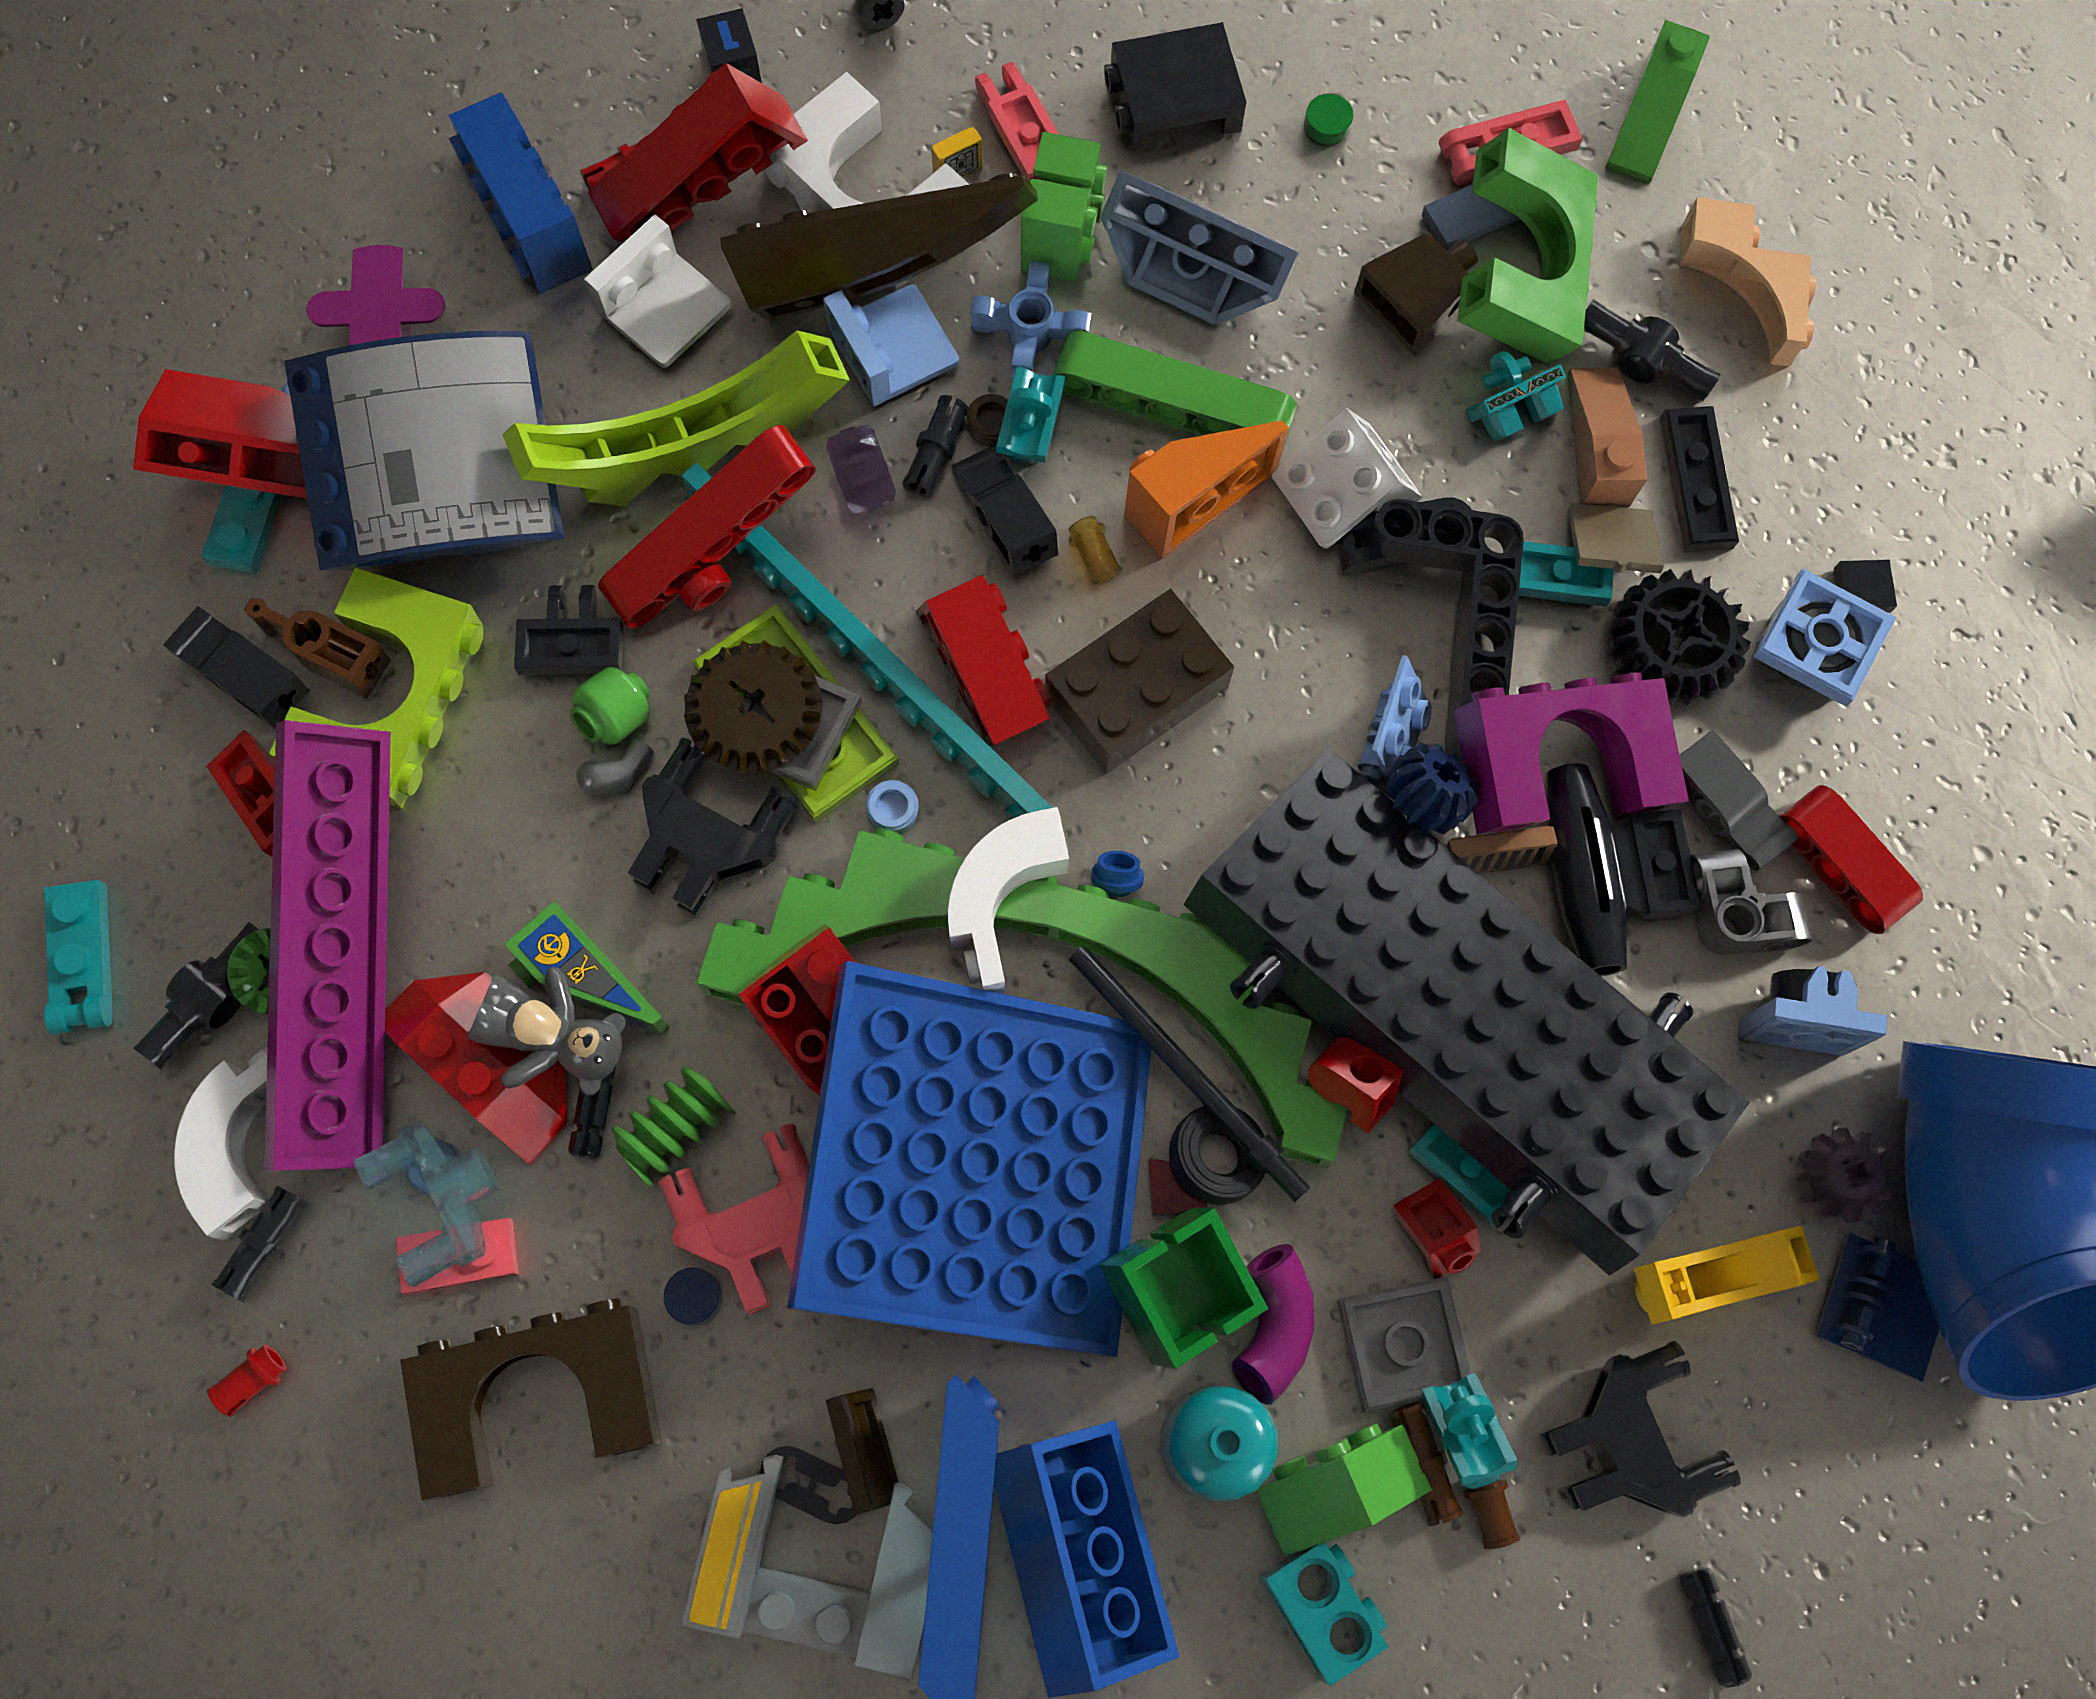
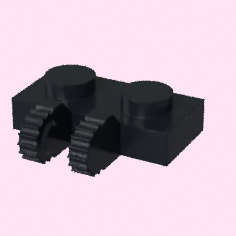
M550 585L547 594L546 619H516L514 669L518 675L596 674L608 667H615L620 670L623 668V622L621 618H597V594L594 585L581 586L579 593V618L565 619L566 595L563 586Z

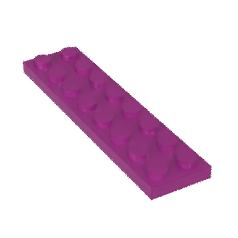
M290 720L276 723L264 1170L382 1167L391 732Z

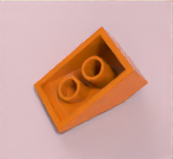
M1281 420L1171 441L1156 452L1153 450L1144 452L1132 463L1129 469L1124 511L1125 518L1163 559L1272 477V473L1279 466L1289 427Z

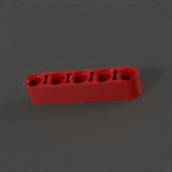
M777 425L767 429L608 570L600 579L598 588L627 628L635 629L645 625L679 597L680 590L687 581L701 570L720 561L798 492L813 477L816 467L784 425Z

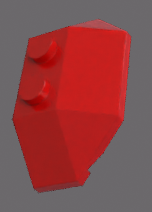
M487 972L414 980L385 1009V1032L474 1118L531 1166L569 1126L567 1070L558 1061L548 1070L519 1087H504L501 1082L504 1072L528 1057L531 1052L490 1046L466 1039L493 977Z

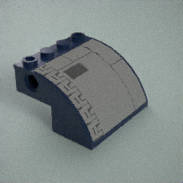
M466 331L405 336L338 347L284 361L320 571H353L354 567L369 570L439 555L481 556L564 539L556 484L520 479L502 435L514 423L546 425L531 332Z

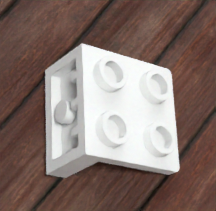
M653 215L584 278L594 310L662 368L670 366L732 307L731 300L725 293L676 253L670 227L657 215Z
M1347 408L1272 473V478L1317 543L1325 549L1330 548L1383 502L1386 503L1393 499L1418 501L1423 497L1372 426Z

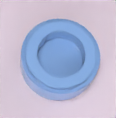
M896 780L884 781L876 785L870 791L866 800V812L869 822L875 829H887L898 834H903L915 825L919 816L918 799L913 789L907 784Z

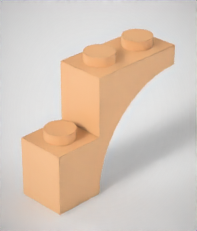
M1697 197L1682 224L1679 266L1696 269L1714 276L1739 293L1754 310L1763 326L1769 346L1770 364L1789 367L1801 349L1808 348L1814 332L1813 319H1808V307L1813 300L1816 289V277L1810 276L1811 255L1757 248L1760 239V227L1754 225L1755 205Z

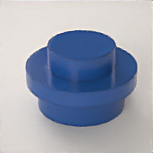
M1108 851L1098 857V863L1092 867L1091 881L1096 887L1108 892L1109 896L1124 897L1143 886L1144 872L1140 868V860L1135 855L1124 851Z

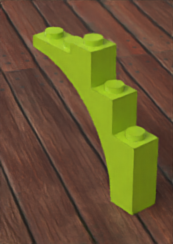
M796 330L768 354L737 374L697 394L666 406L624 418L587 424L537 425L514 423L502 435L520 479L579 487L585 494L587 502L625 507L662 473L681 476L695 463L707 471L736 444L747 446L761 433L777 425H784L791 433L844 387L850 379L830 338Z

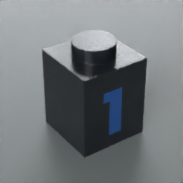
M743 8L696 19L703 53L710 74L719 70L727 63L762 83L757 53Z

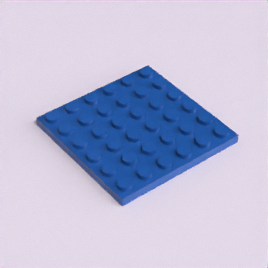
M850 961L840 964L787 1309L1098 1356L1117 1357L1123 1309L1099 1264L1130 1245L1152 1049L1124 1019Z

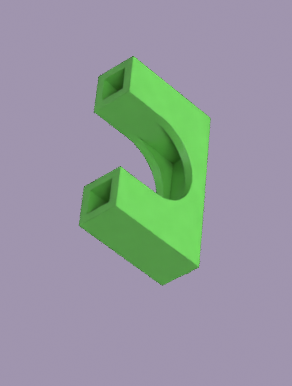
M1510 128L1476 151L1472 193L1512 212L1528 226L1540 248L1543 268L1542 277L1539 279L1494 257L1462 277L1458 322L1547 364L1582 346L1585 334L1586 302L1589 292L1588 281L1591 252L1593 249L1594 217L1597 207L1598 174Z

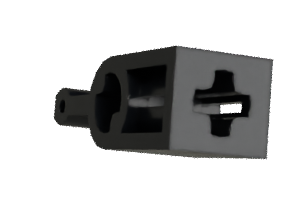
M994 444L951 465L958 484L962 486L972 502L981 525L1015 577L1059 555L1057 533L1025 481L1019 474L1015 475L1003 454L996 453L997 445Z
M199 606L192 611L163 644L172 654L194 668L212 684L275 730L276 723L285 719L290 707L295 708L310 691L296 674L234 630H230Z

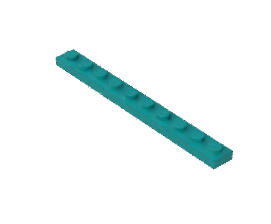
M697 463L681 475L687 492L684 501L712 478ZM759 525L732 549L737 555L744 551L755 562L753 568L766 585L772 589L779 585L790 596L788 603L802 620L809 623L814 619L826 631L823 637L838 655L845 657L849 654L861 665L858 669L861 676L874 690L880 692L884 688L897 700L894 704L895 708L910 725L916 727L920 723L933 735L930 739L931 743L946 760L952 762L957 759L970 771L967 774V778L971 784L987 798L993 794L1006 807L1004 814L1008 820L1027 813L1053 808L762 525Z

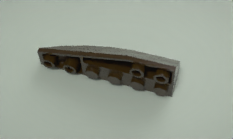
M1005 173L994 176L989 181L813 213L806 210L793 211L785 214L783 221L773 224L751 223L742 225L736 229V234L720 238V244L749 309L770 322L825 307L823 298L839 290H842L846 299L850 301L904 282L951 259L994 233L1038 200L1037 190L1023 175L1018 176L1014 173Z

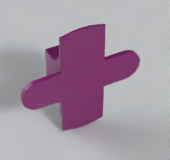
M370 245L353 249L351 291H325L317 293L308 301L306 312L311 322L320 327L349 326V345L411 336V324H428L437 321L444 314L446 303L441 293L435 289H405L403 247Z

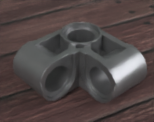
M1740 849L1691 854L1702 907L1695 916L1699 937L1708 950L1720 955L1761 950L1772 952L1801 947L1813 941L1802 894L1800 892L1771 895L1757 893L1756 886H1753L1746 857ZM1723 916L1731 918L1737 924L1739 935L1731 933L1725 927Z

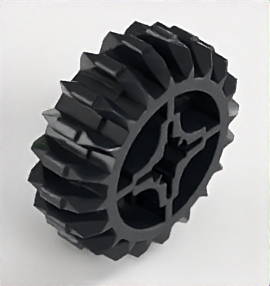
M1670 568L1664 571L1658 579L1652 574L1644 577L1639 586H1631L1624 594V600L1617 603L1612 615L1615 619L1608 626L1607 634L1614 637L1609 644L1608 653L1622 656L1615 664V671L1629 670L1631 673H1641L1642 680L1664 678L1669 704H1673L1680 697L1685 706L1694 704L1699 699V696L1706 701L1712 699L1719 690L1727 689L1734 681V674H1738L1744 668L1746 660L1743 656L1749 650L1751 641L1742 636L1749 630L1750 622L1735 619L1741 612L1742 604L1729 605L1725 601L1729 595V588L1721 589L1717 593L1710 588L1712 585L1711 576L1697 583L1694 581L1691 569L1683 572L1678 579ZM1660 607H1673L1682 609L1683 611L1670 612L1662 608L1658 612L1654 609ZM1683 625V629L1679 635V637L1682 638V642L1674 651V646L1678 640L1674 636V634L1678 631L1679 627ZM1684 662L1695 666L1699 663L1705 667L1683 669L1675 667L1674 664Z

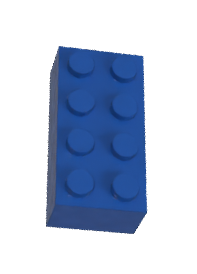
M1113 1420L996 1453L994 1486L1048 1698L1095 1692L1179 1658V1652L1117 1421Z

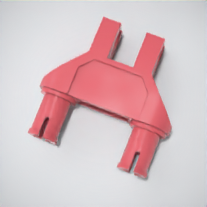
M794 1123L779 1127L787 1146L786 1150H783L779 1137L774 1130L762 1136V1141L766 1144L780 1182L776 1185L777 1188L717 1214L707 1212L694 1179L692 1168L675 1172L683 1191L682 1195L675 1178H672L670 1174L658 1181L676 1223V1227L672 1229L673 1234L671 1235L673 1244L730 1271L745 1311L749 1312L750 1315L772 1306L756 1264L783 1252L791 1274L793 1272L809 1169V1161Z

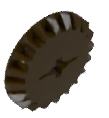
M742 640L738 646L732 648L721 647L717 655L711 659H704L703 665L696 675H691L688 692L684 694V719L694 744L709 760L735 772H768L792 762L813 741L821 723L822 696L815 674L808 668L802 657L798 658L785 646L781 648L773 646L765 640L761 643L751 644ZM739 693H742L744 696L748 695L752 699L760 695L764 696L761 703L766 716L772 723L761 714L757 715L753 711H749L745 715L741 714L744 706Z

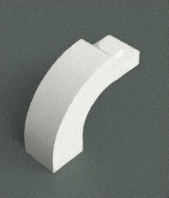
M1058 807L1027 813L996 827L974 846L955 877L948 906L951 950L973 946V950L964 951L970 984L980 982L982 990L1005 994V980L993 927L996 912L1002 901L1011 891L1026 882L1068 873L1069 855Z
M267 1047L260 1050L248 1062L249 1068L245 1071L225 1060L216 1066L200 1083L190 1098L180 1120L176 1135L174 1166L181 1196L186 1207L204 1233L209 1237L228 1241L254 1221L269 1200L250 1175L244 1155L245 1138L249 1126L257 1113L266 1105Z

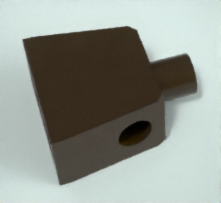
M1423 234L1363 265L1354 293L1416 357L1458 312L1462 277L1469 274L1467 271L1478 263V256L1473 246L1466 240H1459L1446 250L1432 235Z

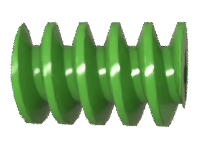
M687 1066L680 1069L685 1083L683 1088L670 1081H666L663 1084L668 1097L666 1103L652 1095L646 1099L651 1112L649 1118L633 1110L629 1113L634 1128L632 1132L617 1125L611 1129L617 1143L616 1149L650 1187L653 1186L648 1170L650 1167L664 1174H667L671 1169L666 1157L667 1152L681 1159L688 1155L682 1140L684 1137L698 1144L704 1142L705 1138L700 1128V1123L703 1122L715 1129L721 1127L722 1124L716 1109L720 1107L733 1115L736 1114L733 1108L702 1073H698Z

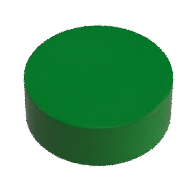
M1327 93L1315 97L1311 100L1306 110L1304 126L1307 134L1313 140L1322 144L1341 142L1350 132L1354 118L1353 108L1345 98L1336 94Z

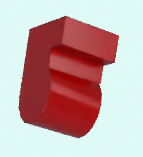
M1339 1037L1310 1065L1308 1078L1317 1093L1324 1099L1332 1103L1341 1104L1352 1112L1350 1121L1369 1133L1395 1104L1404 1069L1348 1037Z

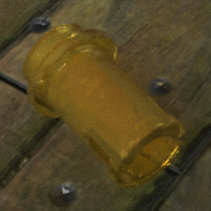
M1088 516L1078 520L1069 527L1068 530L1071 536L1068 541L1070 546L1077 547L1094 585L1106 583L1122 572V568L1117 563L1104 536L1107 530L1104 523L1098 522L1095 516Z

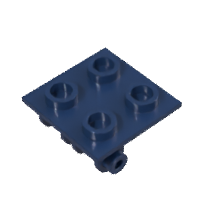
M1850 1232L1848 1233L1815 1336L1923 1382L1938 1336L1939 1327L1926 1295L1918 1263L1914 1259L1895 1252L1897 1244L1888 1239L1874 1237L1872 1242Z

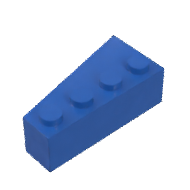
M503 92L450 114L449 118L457 135L450 137L449 141L461 165L464 166L471 163L475 173L468 176L481 203L490 200L494 206L495 211L488 214L501 241L509 238L512 240L516 249L509 251V254L521 279L523 280L531 276L537 290L541 294L592 271L593 268L575 216L568 204H564L556 183L552 177L548 176L535 147H531L525 130Z

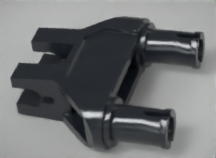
M682 737L659 776L652 775V777H647L642 784L643 801L650 836L629 869L628 874L634 878L633 882L653 894L675 859L690 866V869L672 898L678 902L677 906L679 909L697 918L719 883L753 873L775 861L779 854V845L776 841L795 810L799 808L800 803L787 792L782 797L781 789L771 787L768 792L769 794L751 823L740 826L689 798L686 791L708 758L700 752L696 745L690 746L691 740Z
M1676 1341L1668 1342L1665 1346L1633 1359L1622 1354L1609 1358L1594 1383L1581 1416L1540 1434L1550 1456L1556 1454L1561 1456L1592 1443L1604 1469L1601 1472L1563 1487L1573 1510L1581 1508V1510L1585 1511L1623 1496L1665 1513L1684 1518L1693 1514V1509L1697 1507L1696 1501L1741 1484L1738 1470L1732 1472L1725 1470L1714 1475L1718 1471L1735 1465L1733 1459L1723 1449L1717 1451L1712 1456L1683 1468H1679L1672 1458L1646 1397L1647 1391L1691 1374L1688 1360L1683 1362L1677 1361L1667 1366L1664 1365L1670 1360L1685 1355L1683 1349Z

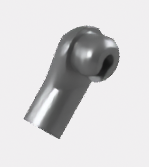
M632 738L618 760L586 761L582 763L576 772L577 782L580 787L594 795L626 792L634 785L655 752L642 741Z

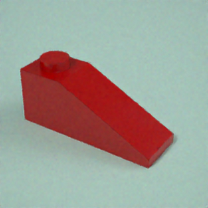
M243 730L206 767L261 850L272 857L275 760L249 732Z

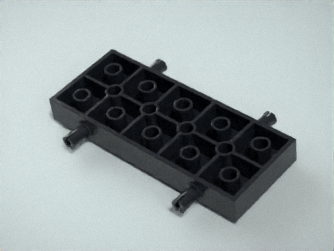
M1328 747L1201 874L1183 905L1251 963L1230 984L1231 992L1237 1000L1250 986L1254 987L1250 991L1251 994L1242 1002V1005L1250 1009H1256L1262 1004L1263 999L1277 986L1334 1037H1348L1404 1069L1398 1092L1511 1190L1500 1206L1495 1208L1491 1214V1219L1497 1228L1507 1218L1510 1219L1515 1216L1502 1232L1503 1234L1515 1239L1522 1238L1529 1225L1539 1214L1606 1274L1611 1276L1643 1253L1751 1102L1674 1038L1685 1022L1689 1021L1693 1015V1008L1688 1001L1683 1004L1677 1013L1672 1012L1683 998L1681 995L1672 992L1663 994L1659 1003L1647 1016L1430 832L1426 834L1422 831L1419 824L1415 822L1407 824V817L1402 812L1392 809L1394 802Z

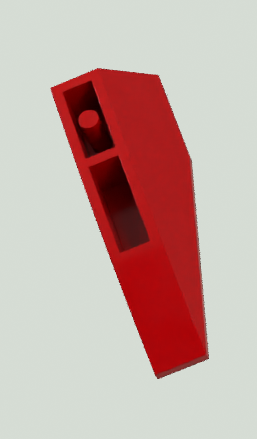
M170 369L164 370L138 418L133 470L307 499L289 394L264 385Z
M826 924L819 927L781 955L738 993L739 997L805 1085L819 1096L840 964L846 961L855 962L831 928Z

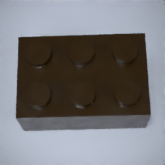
M1170 588L1045 674V687L1050 696L1052 707L1103 772L1108 774L1229 688L1234 665Z

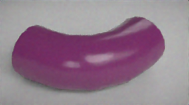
M1281 1244L1269 1248L1256 1256L1246 1266L1269 1309L1259 1315L1255 1336L1246 1349L1233 1360L1232 1370L1243 1389L1265 1405L1273 1404L1285 1392L1303 1367L1314 1333L1313 1292L1302 1262L1290 1244Z

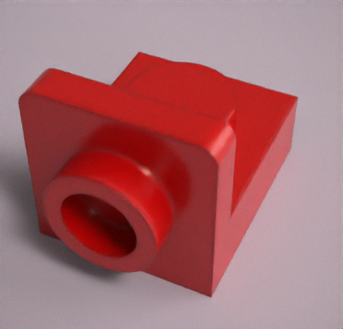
M1440 1178L1393 1205L1396 1218L1426 1256L1428 1271L1434 1279H1439L1447 1273L1456 1274L1465 1270L1481 1252L1478 1226Z

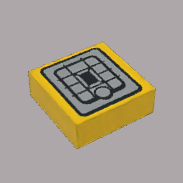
M974 126L950 136L931 147L933 173L945 163L961 177L982 168V138Z

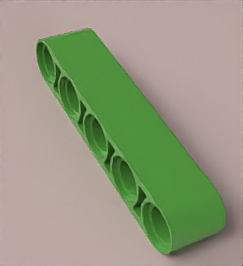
M1072 331L1067 334L1052 374L1065 376L1063 393L1199 436L1281 420L1289 427V433L1297 409L1295 400L1282 391L1083 331Z

